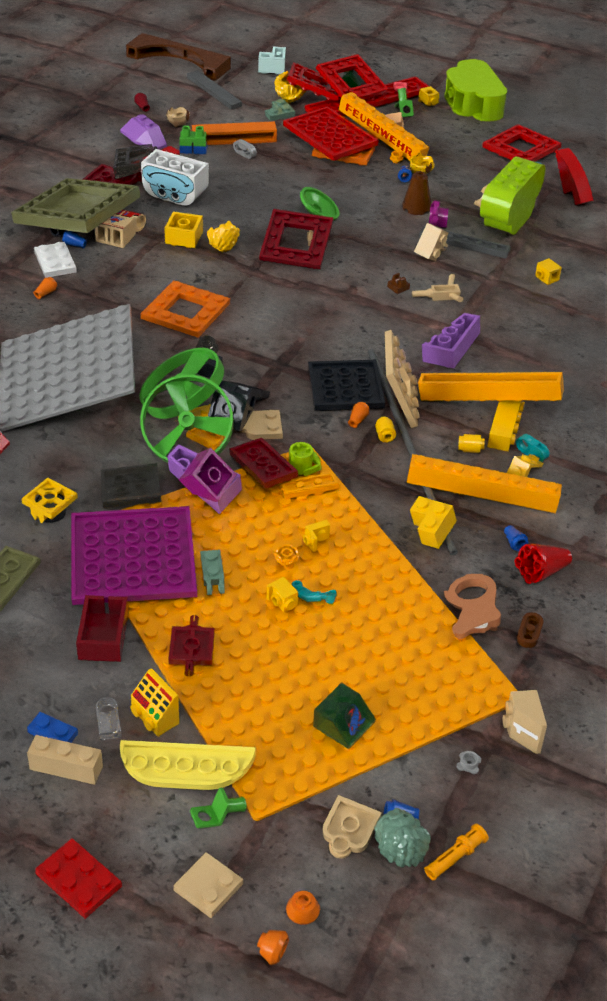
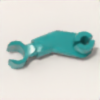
M295 580L291 584L298 591V597L306 602L325 600L326 603L332 604L337 596L336 590H330L326 593H321V591L312 592L303 587L302 582L299 580Z

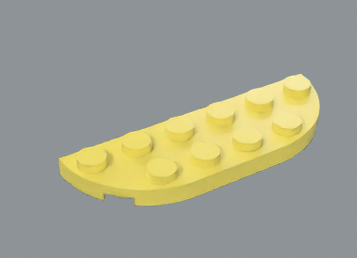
M121 740L120 754L128 773L145 785L164 788L213 790L229 786L242 778L255 760L256 747Z

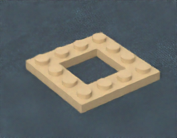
M392 330L385 331L386 377L410 427L414 428L418 426L417 419L420 418L417 409L419 403L416 397L418 396V390L415 386L418 385L417 378L411 373V365L405 360L406 355L404 350L399 347L400 342L397 335L394 336Z

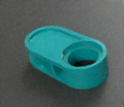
M523 434L516 439L518 450L525 455H535L540 458V462L549 457L550 452L547 446L532 436Z

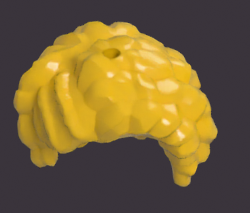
M286 71L276 77L274 81L275 91L279 97L291 103L300 99L306 93V90H303L301 86L289 84V81H286L289 72Z
M227 221L226 224H221L215 229L211 227L207 231L209 244L220 252L230 251L237 243L240 230L230 221Z

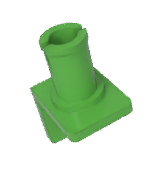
M406 88L398 89L399 101L395 104V107H399L402 117L413 116L412 100H407ZM404 106H408L410 108L409 113L403 112Z
M219 788L212 805L192 807L190 813L196 828L222 826L227 813L245 812L246 800L243 796L228 799L224 788ZM201 812L207 813L210 816V820L202 821L198 814Z

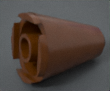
M417 171L412 175L402 207L404 211L405 209L408 210L409 214L424 215L426 211L430 212L432 204L427 175L422 171Z

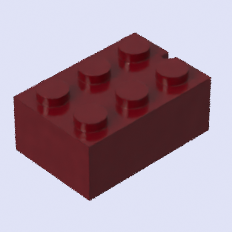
M85 595L76 641L78 660L121 662L129 616L128 597L108 596L109 613H106L104 596Z

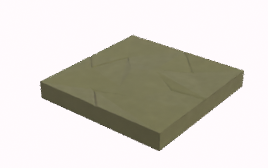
M65 178L15 209L11 214L15 224L88 233L141 196L139 186Z

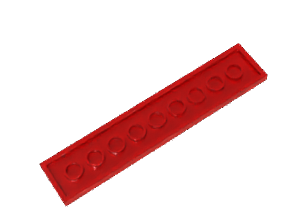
M416 76L396 81L407 83V98H413L419 95L420 89L430 87ZM394 82L385 84L389 88L387 93L363 100L373 107H379L399 101L398 91L393 88ZM338 96L337 101L327 99L305 105L307 113L328 106L340 115L346 116L339 110L340 96Z

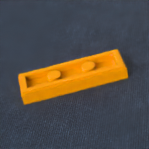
M334 472L283 482L279 484V488L284 499L339 489V483Z

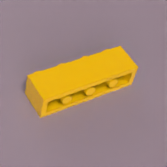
M504 400L498 402L487 447L509 452L510 445L515 443L525 405L524 401Z

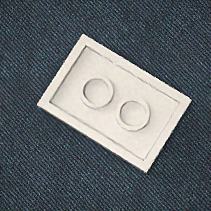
M65 242L34 247L35 255L45 278L76 273V266Z

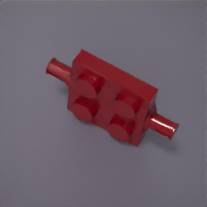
M194 615L190 617V625L183 627L172 626L168 661L171 665H185L184 674L186 676L189 675V670L190 676H193L194 666L196 665L212 666L215 628L198 626L199 617L195 615V621Z

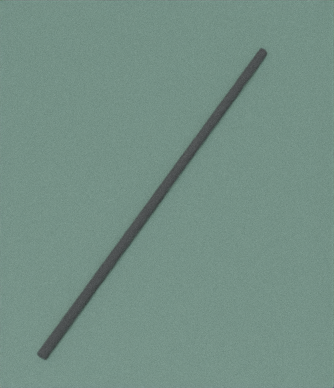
M370 349L368 355L370 360L376 359L382 389L409 455L412 458V454L417 455V452L375 351ZM423 486L427 498L437 501L432 488ZM449 532L445 542L450 554L456 555L458 551Z

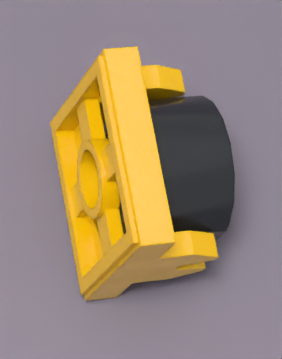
M46 478L22 498V504L30 507L33 518L35 520L39 518L40 523H54L64 518L66 507L74 502L78 495L75 491L50 478Z

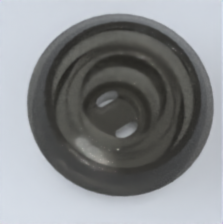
M209 335L201 337L196 345V348H208L215 353L219 350L215 339Z

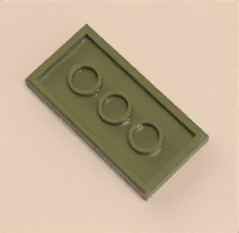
M8 546L2 549L0 552V612L40 565V558Z

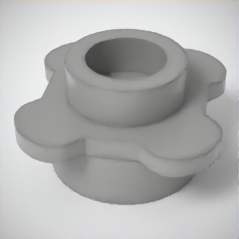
M465 751L459 754L460 762L457 763V769L477 774L481 757L473 751Z

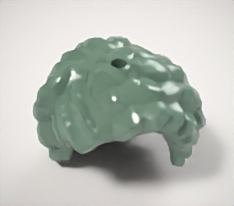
M399 808L390 810L387 814L382 815L374 827L375 839L379 843L380 854L387 858L389 863L395 862L401 868L405 867V865L416 867L420 862H423L431 842L428 830L420 825V821L414 818L412 814Z

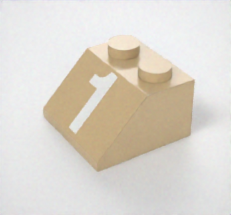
M537 690L511 691L509 701L505 703L506 715H503V727L507 728L510 738L532 752L539 754L541 753L547 724Z

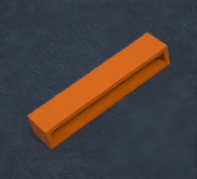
M275 121L192 125V131L196 132L197 126L204 127L207 145L233 144L240 139L248 143L277 142Z

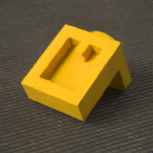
M328 520L305 526L303 540L312 552L317 551V542L329 539L330 523Z

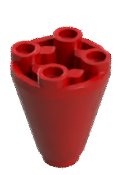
M531 543L525 544L520 548L514 563L519 568L525 582L532 584L541 582L568 566L572 562V554L568 549Z

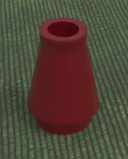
M137 93L134 97L135 104L144 112L149 111L150 106L147 96L143 93Z

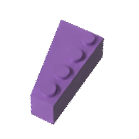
M464 313L454 320L450 327L442 329L441 334L438 336L434 335L429 343L425 342L422 344L423 362L455 368L480 334V316Z
M178 444L167 456L169 471L180 479L198 453ZM236 473V477L218 502L203 497L200 498L218 514H221L242 490L240 474Z

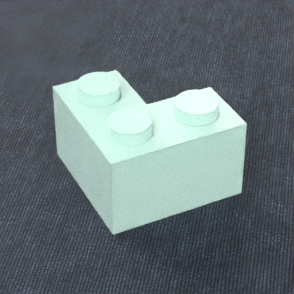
M273 47L272 52H259L258 72L263 74L275 73L277 75L285 71L286 47Z

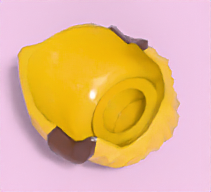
M421 153L417 156H412L410 159L412 173L422 171L428 174L434 168L433 158L431 156H423Z

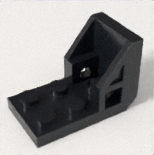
M222 380L219 385L231 404L234 416L233 429L237 431L243 430L253 412L256 399L269 398L270 391L238 382ZM216 390L213 394L208 417H230L229 407L225 399Z

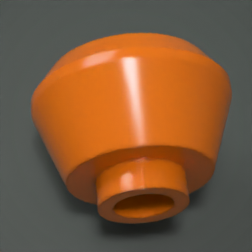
M298 891L288 900L286 913L294 923L306 925L318 918L320 905L312 893Z
M282 930L263 932L257 944V947L260 948L259 953L269 964H278L287 948L289 936L286 931Z

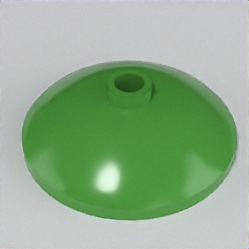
M304 187L301 190V202L310 214L333 217V220L338 218L339 209L329 196L312 187Z

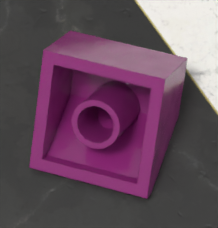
M209 448L196 455L179 481L192 494L218 502L237 474L212 448Z

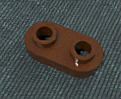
M529 612L523 616L517 635V642L522 647L533 648L537 645L544 622L541 615Z

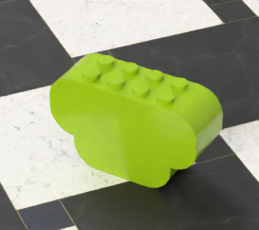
M478 59L462 60L458 62L457 67L447 70L444 99L455 114L466 117L473 116L477 120L486 122L497 121L503 118L507 88L486 62Z
M515 156L487 185L480 207V216L484 218V225L515 235L532 214L536 197L543 185L545 165Z

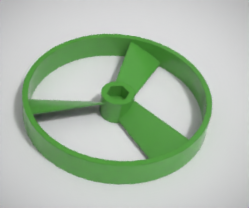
M193 348L172 356L160 364L145 380L140 391L142 405L149 393L168 373L185 363L186 365L182 372L177 375H196L209 359L215 360L216 367L209 380L219 386L224 376V366L213 350L208 348ZM183 381L185 394L188 397L189 411L201 405L216 391L207 384L200 387L191 381ZM167 388L163 389L159 393L167 391ZM175 404L162 408L149 406L147 410L151 416L160 419L173 418L180 415Z
M185 374L164 380L149 393L141 410L140 425L143 437L149 448L157 457L168 463L166 456L184 430H191L194 427L225 436L223 442L215 450L219 455L225 449L232 436L234 416L228 397L217 384L202 376ZM183 381L201 382L217 390L229 407L230 417L194 416L188 408ZM164 388H167L180 413L178 417L179 425L153 447L146 435V413L154 397Z

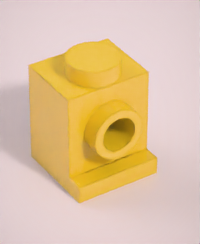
M431 86L419 90V102H423L427 106H434L439 103V92Z
M282 577L267 585V600H272L275 606L286 612L298 606V591L285 577Z

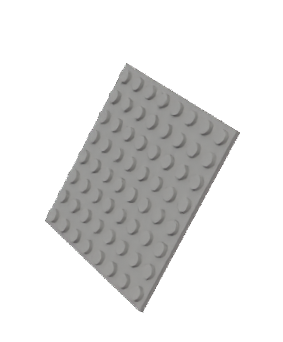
M130 304L121 305L111 310H104L101 313L88 315L81 319L71 320L68 323L55 325L48 329L38 330L28 335L24 334L21 337L8 339L1 343L0 432L135 393Z

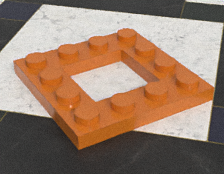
M173 280L140 313L141 319L199 338L228 307L230 298ZM179 299L204 306L192 319L168 311Z

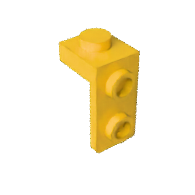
M524 454L522 456H514L507 473L527 477L531 468L542 467L544 463L539 461V457L529 454V456Z

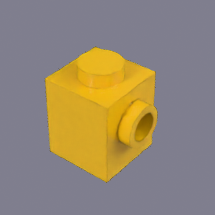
M548 258L537 263L535 276L549 285L560 280L562 267Z

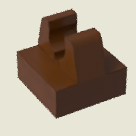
M396 273L393 275L392 280L388 281L387 287L396 294H400L410 289V283L406 281L405 277L401 278L400 273Z

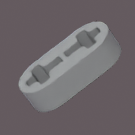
M243 139L233 143L235 152L243 157L251 159L257 155L256 148Z

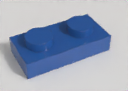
M39 712L27 727L28 733L31 735H39L70 743L78 735V728L42 712Z

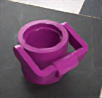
M434 200L430 207L429 224L447 228L449 208L439 207L440 201Z

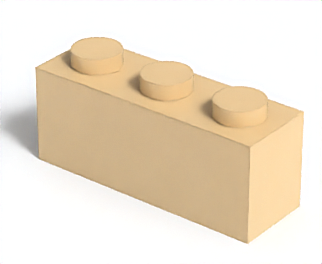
M35 735L27 752L30 770L94 785L103 768L102 752L100 749Z

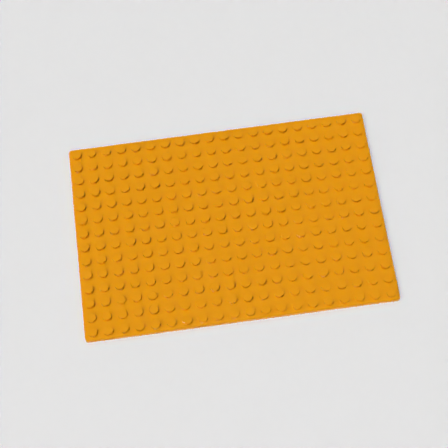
M289 452L281 454V456L289 461ZM317 453V455L321 459L320 462L322 469L308 476L319 475L333 471ZM240 468L234 472L241 475L242 490L221 514H218L198 495L192 494L186 487L121 509L190 507L197 597L128 601V619L168 684L178 695V700L207 745L256 747V757L251 768L242 778L231 784L238 796L245 798L246 809L255 821H260L506 709L505 703L509 701L510 692L518 691L471 635L466 636L464 639H457L454 636L452 627L457 623L458 619L337 476L339 489L284 499L279 484L272 488L264 489L244 468ZM298 475V477H297V478H294V479L303 478V477H308V476ZM328 520L330 523L329 539L317 542V551L312 552L303 540L305 526ZM290 544L296 547L298 553H300L298 561L288 567L280 565L274 556V552H276L279 546ZM220 550L224 572V594H220L218 585H212V595H207L206 586H204L200 551ZM285 577L290 584L295 580L301 581L303 587L312 592L321 591V593H326L330 590H336L337 596L332 604L326 603L325 600L306 602L298 597V606L283 612L274 605L272 600H267V585ZM194 615L195 621V615L199 617L198 626L215 628L212 666L196 665L194 666L193 676H190V670L189 675L186 676L184 674L185 665H171L168 661L172 626L183 627L190 625V617ZM351 704H355L358 707L362 718L366 717L364 723L358 728L361 731H356L358 735L354 736L350 735L349 727L347 726L352 716L348 711L355 708L353 705L349 707Z

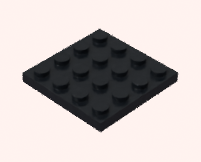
M376 359L308 361L314 411L353 409L354 404L358 402L366 403L370 409L385 408V399Z

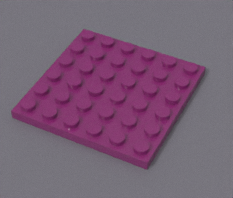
M190 507L71 513L72 605H83L85 595L104 596L105 603H108V596L128 597V601L197 597Z

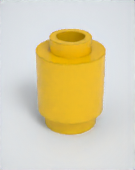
M388 417L379 418L375 424L378 437L382 442H391L396 437L393 422Z
M474 434L459 436L458 450L480 453L481 449L484 450L485 439H481V435Z

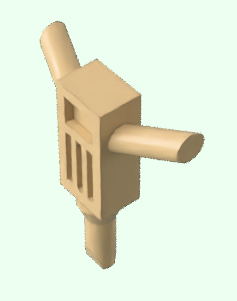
M454 274L449 275L447 285H431V288L427 290L412 291L413 297H429L433 301H463L458 284H454Z

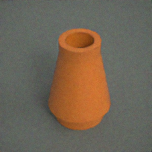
M52 277L44 278L33 294L36 298L41 299L54 292L57 288L56 281Z
M358 402L354 404L348 421L350 427L357 428L369 415L370 408L366 403Z

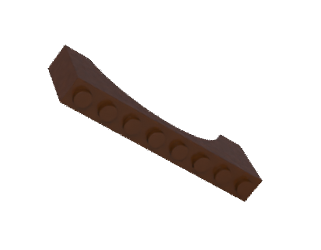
M141 33L126 44L127 57L138 60L147 57L166 56L188 60L199 66L203 70L204 75L213 81L218 80L231 69V56Z

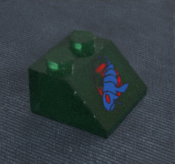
M342 682L314 709L313 727L347 749H350L376 722V718L361 695Z

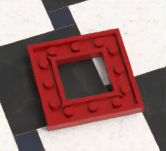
M359 54L317 64L316 70L340 98H342V95L350 92L355 93L361 99H367L388 92L389 88ZM355 70L366 84L350 88L338 73Z
M293 62L286 80L289 81V84L301 86L306 91L311 90L314 94L318 96L323 95L330 101H337L339 95L319 72Z
M517 124L484 141L483 148L508 158L510 161L517 156L535 162L560 149L562 143ZM520 138L536 146L523 152L508 144Z

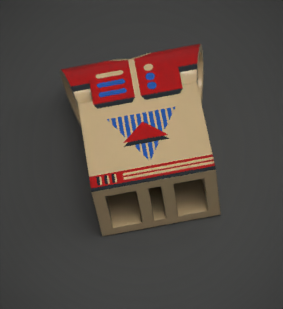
M122 209L95 228V241L124 248L135 236L136 232L144 228L146 217L143 214Z

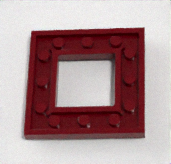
M273 209L259 260L321 269L333 225V217ZM285 227L314 231L309 250L279 247Z

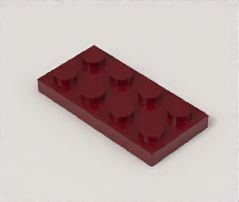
M262 437L229 448L230 456L264 489L272 488L275 485L298 477V470Z

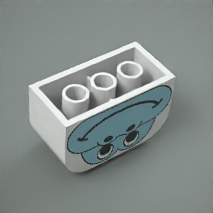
M155 149L141 162L143 186L153 197L175 204L190 205L208 187L209 169L206 162Z

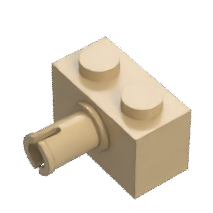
M427 223L414 252L427 259L436 261L441 251L446 250L444 247H448L446 241L449 232Z

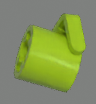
M296 442L290 446L288 462L298 470V475L308 476L322 469L321 459L314 452L310 444Z

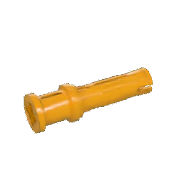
M475 823L471 826L469 832L458 836L456 843L424 868L426 875L431 880H436L437 877L460 858L474 853V849L478 845L486 843L489 839L484 828Z

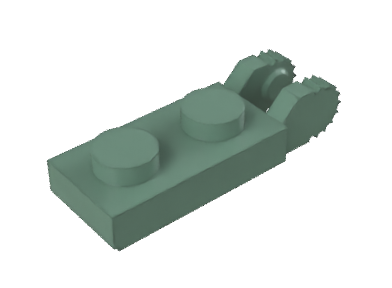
M220 550L200 551L204 586H206L207 595H212V585H218V591L220 594H224V572Z

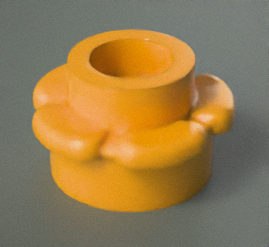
M393 151L390 155V160L393 163H400L404 159L402 152Z

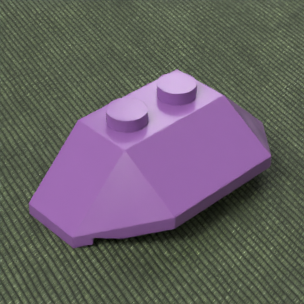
M144 114L131 118L120 129L122 134L140 146L148 147L152 150L167 147L160 127Z

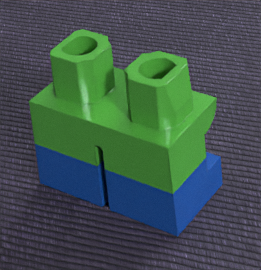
M183 126L180 133V153L192 154V151H194V154L207 153L206 132H204L203 126H197L196 132L190 131V126Z

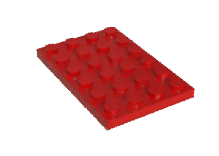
M328 106L283 120L284 127L333 161L366 149H371L377 146L379 141Z

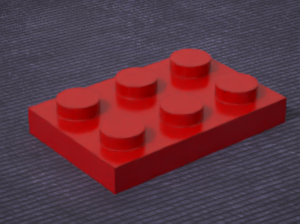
M73 838L35 868L36 875L84 919L122 887V881Z

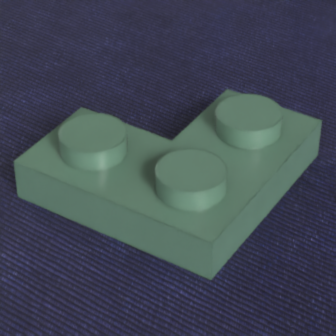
M278 99L277 101H272V108L265 110V116L270 121L295 116V110L284 99Z

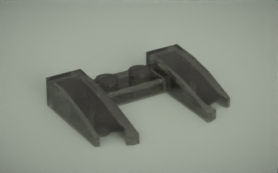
M152 144L116 149L113 164L115 179L127 177L141 171V162L145 159L144 157L150 155L157 149V146L152 147Z

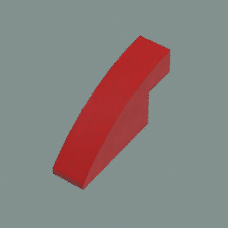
M570 148L556 150L555 154L563 193L573 192L575 205L594 201L586 174L575 154Z

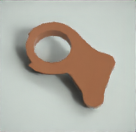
M467 574L455 580L450 585L448 591H444L445 598L455 608L462 610L457 623L452 627L453 634L457 639H464L470 634L485 633L489 629L491 631L497 630L501 623V613L495 606L497 591L496 584L492 578L483 574ZM468 587H481L487 590L483 596L476 599H463L458 596L462 590Z

